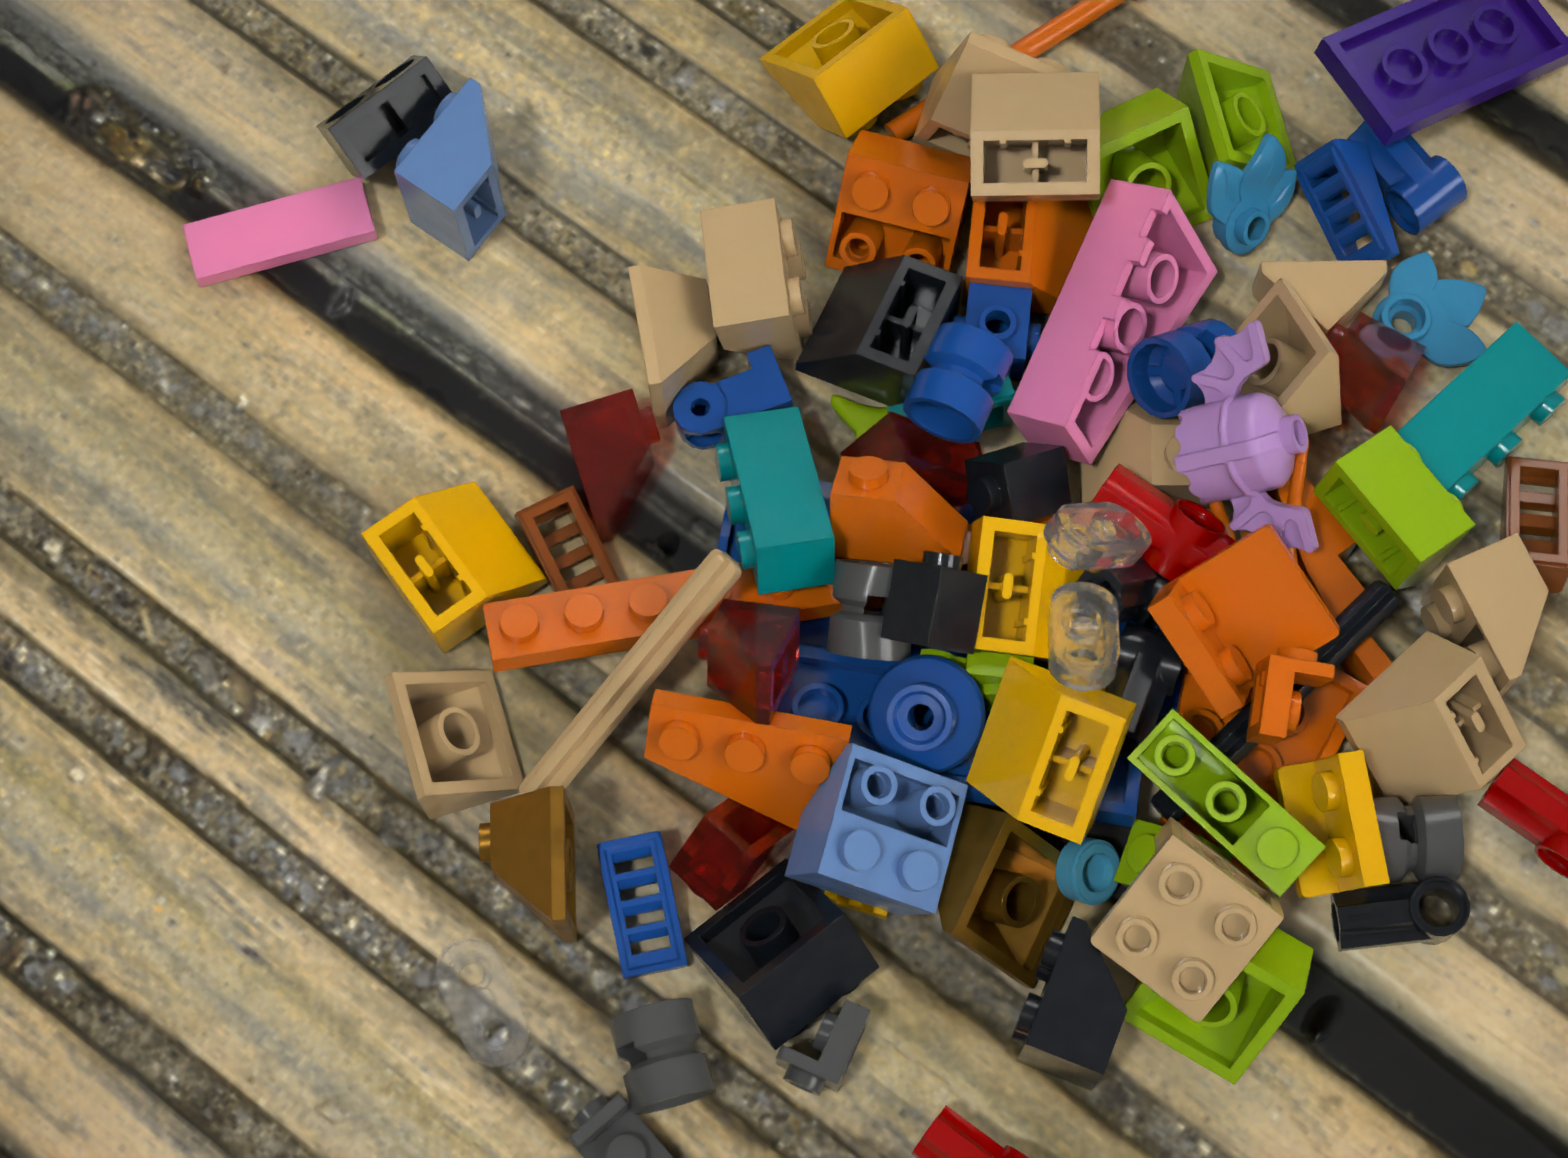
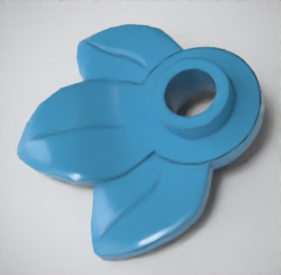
M1266 133L1257 150L1243 171L1222 161H1215L1210 171L1206 203L1207 211L1213 217V233L1226 250L1237 255L1251 252L1265 239L1270 223L1282 214L1295 190L1297 171L1289 168L1285 169L1286 153L1282 144L1271 134Z
M1427 252L1409 257L1400 262L1393 270L1389 278L1388 297L1384 298L1373 312L1371 318L1373 336L1383 348L1392 353L1411 354L1417 352L1436 366L1456 367L1472 363L1486 350L1481 339L1468 329L1481 309L1486 295V288L1483 285L1464 280H1438L1435 264ZM1394 319L1407 321L1411 326L1412 332L1401 333L1393 328L1391 321Z

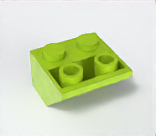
M1391 425L1335 461L1313 489L1316 496L1395 590L1413 587L1424 581L1476 525L1464 511L1459 499L1443 487L1422 462L1418 451L1411 444L1405 442Z

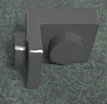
M846 999L839 1015L827 1011L812 1044V1048L822 1052L819 1061L781 1045L776 1056V1064L787 1070L783 1080L817 1096H820L823 1087L838 1092L869 1022L870 1010Z
M620 1093L609 1102L603 1095L597 1097L572 1120L577 1130L568 1137V1140L583 1158H673L637 1115L632 1114L630 1105Z

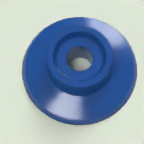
M916 655L898 661L881 675L871 693L868 719L874 740L885 755L930 772L939 773L961 764L976 749L984 731L986 710L984 699L977 683L959 664L936 655ZM918 704H924L932 710L934 720L930 727H922L915 721L914 709Z

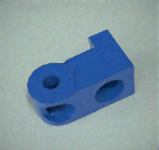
M770 345L746 353L749 367L747 371L720 380L715 384L699 381L681 388L674 399L673 413L678 434L686 444L692 448L704 450L714 448V444L725 443V416L793 407L791 395Z

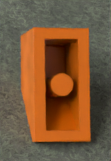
M841 456L830 493V523L835 537V557L894 563V559L922 563L924 550L962 557L968 532V521L906 462L887 461L875 456Z

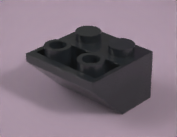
M907 255L844 267L812 330V335L809 336L796 362L795 370L887 406L904 403L916 374L922 369L931 367L924 356L937 328L943 323L953 322V315H958L963 276Z
M1073 916L1065 933L1052 930L1034 978L1046 982L1041 996L1029 992L1011 1040L1022 1044L1017 1062L1092 1091L1105 1073L1127 1013V1008L1100 950L1091 943L1092 933L1087 922Z

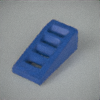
M1333 139L1294 165L1301 188L1337 261H1388L1400 254L1366 142ZM1348 190L1350 195L1343 199L1341 193ZM1359 212L1361 218L1350 224L1349 218ZM1369 234L1372 242L1358 250L1356 241Z
M661 831L597 844L623 979L627 980L689 967ZM653 857L654 867L620 874L616 872L615 864ZM658 883L659 894L622 901L621 890ZM659 910L664 911V921L627 928L625 917ZM669 935L671 947L636 955L632 954L630 943Z

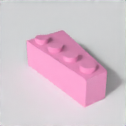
M1114 179L1110 180L1007 410V413L1027 442L1064 446L1066 459L1091 465L1134 400L1127 379V363L1133 348L1143 339L1182 327L1218 271L1170 189Z

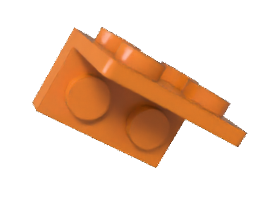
M1264 524L1159 588L1147 608L1221 719L1244 706L1254 685L1256 664L1270 654L1277 655L1278 648L1295 647L1314 651L1335 639L1340 632V626L1271 524Z

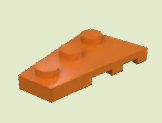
M655 689L650 706L644 758L797 830L802 811L819 785L828 778L831 767L845 746L849 744L852 725Z

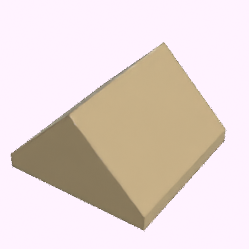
M1279 278L1236 330L1238 334L1248 323L1259 320L1262 323L1270 354L1269 363L1253 373L1243 383L1240 395L1260 392L1273 396L1287 415L1298 414L1301 416L1309 435L1342 424L1339 355L1291 284Z
M492 669L391 672L384 677L417 800L430 820L519 793V785L523 778Z

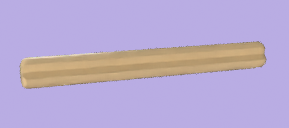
M714 549L707 555L521 782L518 789L519 795L549 786H564L565 789L740 578L742 572L740 566L731 556L719 549Z

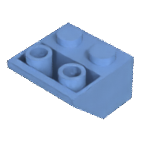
M472 78L468 79L458 93L451 92L441 101L435 112L432 125L420 139L414 138L405 145L397 158L396 169L394 170L411 223L468 261L505 217L494 137L481 85Z
M847 744L831 767L828 778L819 785L801 813L785 876L899 916L936 914L968 785L857 744Z

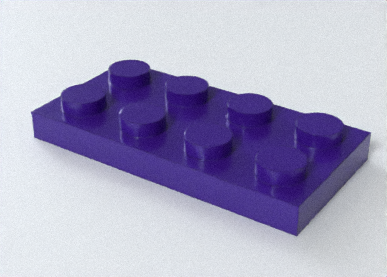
M1411 0L1322 38L1314 53L1378 139L1386 146L1567 65L1568 37L1538 0Z

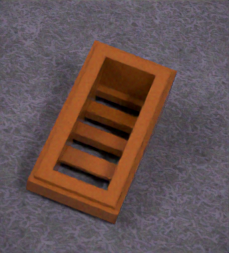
M1508 456L1504 466L1500 540L1516 533L1519 536L1520 534L1551 537V541L1521 538L1549 590L1548 593L1561 592L1568 577V462ZM1520 484L1553 487L1554 494L1520 491ZM1520 509L1552 512V516L1520 513Z
M573 485L516 512L514 517L553 592L582 588L603 578L605 584L620 581ZM568 512L573 523L542 537L537 526ZM577 534L580 535L584 545L553 559L549 548ZM591 556L596 567L564 581L560 570Z

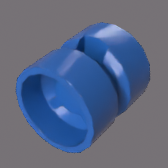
M1211 318L1185 325L1176 330L1164 332L1139 342L1133 348L1127 363V379L1130 391L1138 405L1150 415L1164 419L1178 416L1180 411L1190 407L1205 404L1202 390L1197 384L1192 382L1191 377L1205 370L1212 362L1215 354V338L1222 335L1233 336L1237 334L1236 331L1225 322Z
M958 322L943 323L937 328L924 356L931 367L922 369L916 374L903 403V410L913 423L934 436L957 443H973L980 438L993 409L991 397L1000 393L1013 363V354L1009 347L999 338L983 329Z

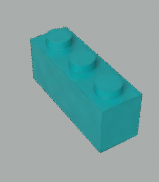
M1516 321L1397 433L1405 442L1411 444L1418 451L1422 462L1443 487L1461 501L1478 484L1479 480L1473 475L1478 468L1487 460L1497 467L1523 441L1516 433L1524 425L1532 420L1538 426H1541L1562 406L1566 399L1559 392L1568 380V368Z
M799 407L725 416V443L714 444V452L719 481L730 480L732 485L725 487V501L730 525L741 524L743 530L736 531L735 533L737 555L741 570L752 569L758 595L833 584L835 574V537Z

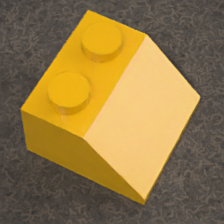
M836 0L759 58L769 74L819 128L846 139L849 136L858 135L861 129L866 131L876 123L878 114L895 101L904 100L914 95L923 86V80L940 68L908 7L886 0Z

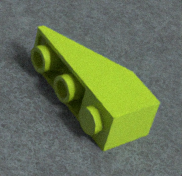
M1174 709L1163 718L1127 758L1278 898L1282 896L1326 848L1322 842Z

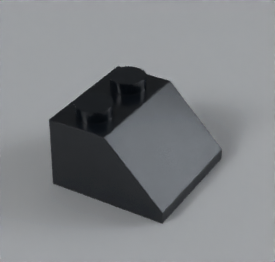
M787 858L684 938L689 948L746 1020L774 1050H777L790 1038L804 1031L810 1022L840 998L854 991L861 981L879 968V965L857 931L839 907L817 887L785 876L789 861Z

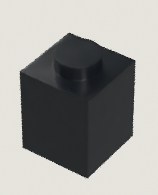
M1021 442L964 460L968 481L967 498L972 507L974 521L982 516L1030 522L1072 508L1064 446Z
M924 550L922 563L894 559L880 638L974 655L988 576L962 571L963 557Z

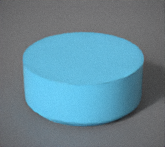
M1085 837L1081 845L1072 841L1068 842L1062 849L1056 864V881L1061 893L1069 900L1088 905H1098L1109 899L1118 886V883L1113 881L1120 863L1116 849L1105 840Z

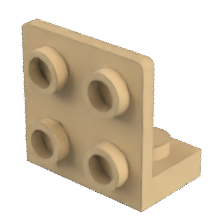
M1170 817L1154 837L1155 854L1092 932L1091 943L1193 1021L1200 1022L1282 922L1284 915L1280 899Z

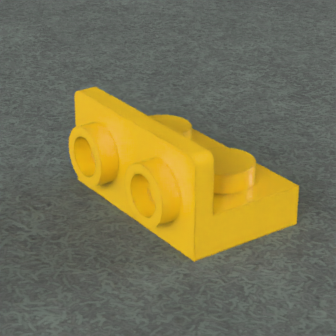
M1363 750L1338 753L1317 761L1282 766L1275 769L1274 780L1279 805L1326 846L1295 880L1297 895L1300 898L1304 899L1390 883Z

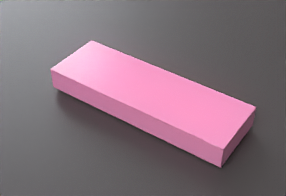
M358 177L182 225L193 270L200 288L378 239L361 178Z

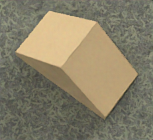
M1387 260L1261 261L1252 285L1253 297L1260 302L1279 278L1288 281L1330 342L1376 296L1387 274Z

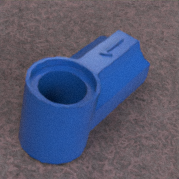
M1363 121L1358 129L1348 137L1347 140L1366 142L1379 186L1384 192L1385 206L1396 224L1405 232L1417 235L1467 199L1466 185L1457 169L1442 156L1434 155L1430 157L1411 135L1384 146L1366 121Z

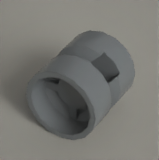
M836 559L832 596L841 603V609L830 614L826 652L848 657L883 661H901L910 657L911 643L880 638L894 563ZM868 596L881 597L882 612L864 610Z
M1453 795L1415 796L1409 806H1404L1397 796L1373 797L1390 883L1401 882L1407 872H1412L1419 882L1433 877H1445L1453 881L1460 878L1464 858L1463 823L1457 799ZM1400 835H1404V840H1400Z
M676 998L648 1004L626 1011L609 1020L617 1057L620 1060L629 1062L631 1067L624 1074L623 1080L632 1114L640 1115L674 1108L702 1099L716 1092L707 1054L694 1048V1043L701 1037V1032L692 998Z

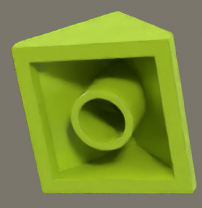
M1198 48L1187 54L1177 95L1179 101L1189 107L1208 179L1212 164L1215 161L1226 162L1243 171L1266 133L1275 136L1282 144L1286 153L1285 169L1295 170L1294 165L1296 161L1269 71Z

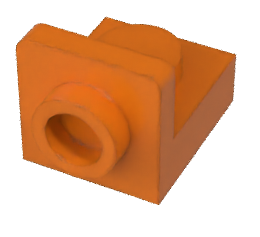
M1295 647L1278 648L1277 655L1270 654L1258 662L1255 670L1246 742L1273 746L1286 738L1287 730L1295 731L1301 712L1302 695L1299 691H1293V684L1322 687L1334 680L1335 665L1317 662V652Z

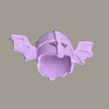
M1259 320L1248 323L1236 335H1222L1215 338V354L1212 362L1205 370L1192 375V382L1197 384L1204 394L1205 404L1190 407L1180 411L1178 414L1181 423L1175 429V438L1180 442L1181 447L1179 453L1174 457L1177 473L1184 474L1189 478L1190 484L1188 489L1193 496L1200 497L1201 504H1210L1230 499L1234 509L1232 522L1230 523V528L1233 531L1248 530L1253 532L1264 524H1271L1287 548H1297L1311 553L1318 549L1319 544L1310 510L1303 506L1284 504L1273 500L1266 492L1279 489L1286 484L1294 470L1295 454L1303 453L1307 450L1308 433L1305 423L1298 414L1287 415L1271 395L1260 392L1240 395L1243 383L1270 361L1262 323Z

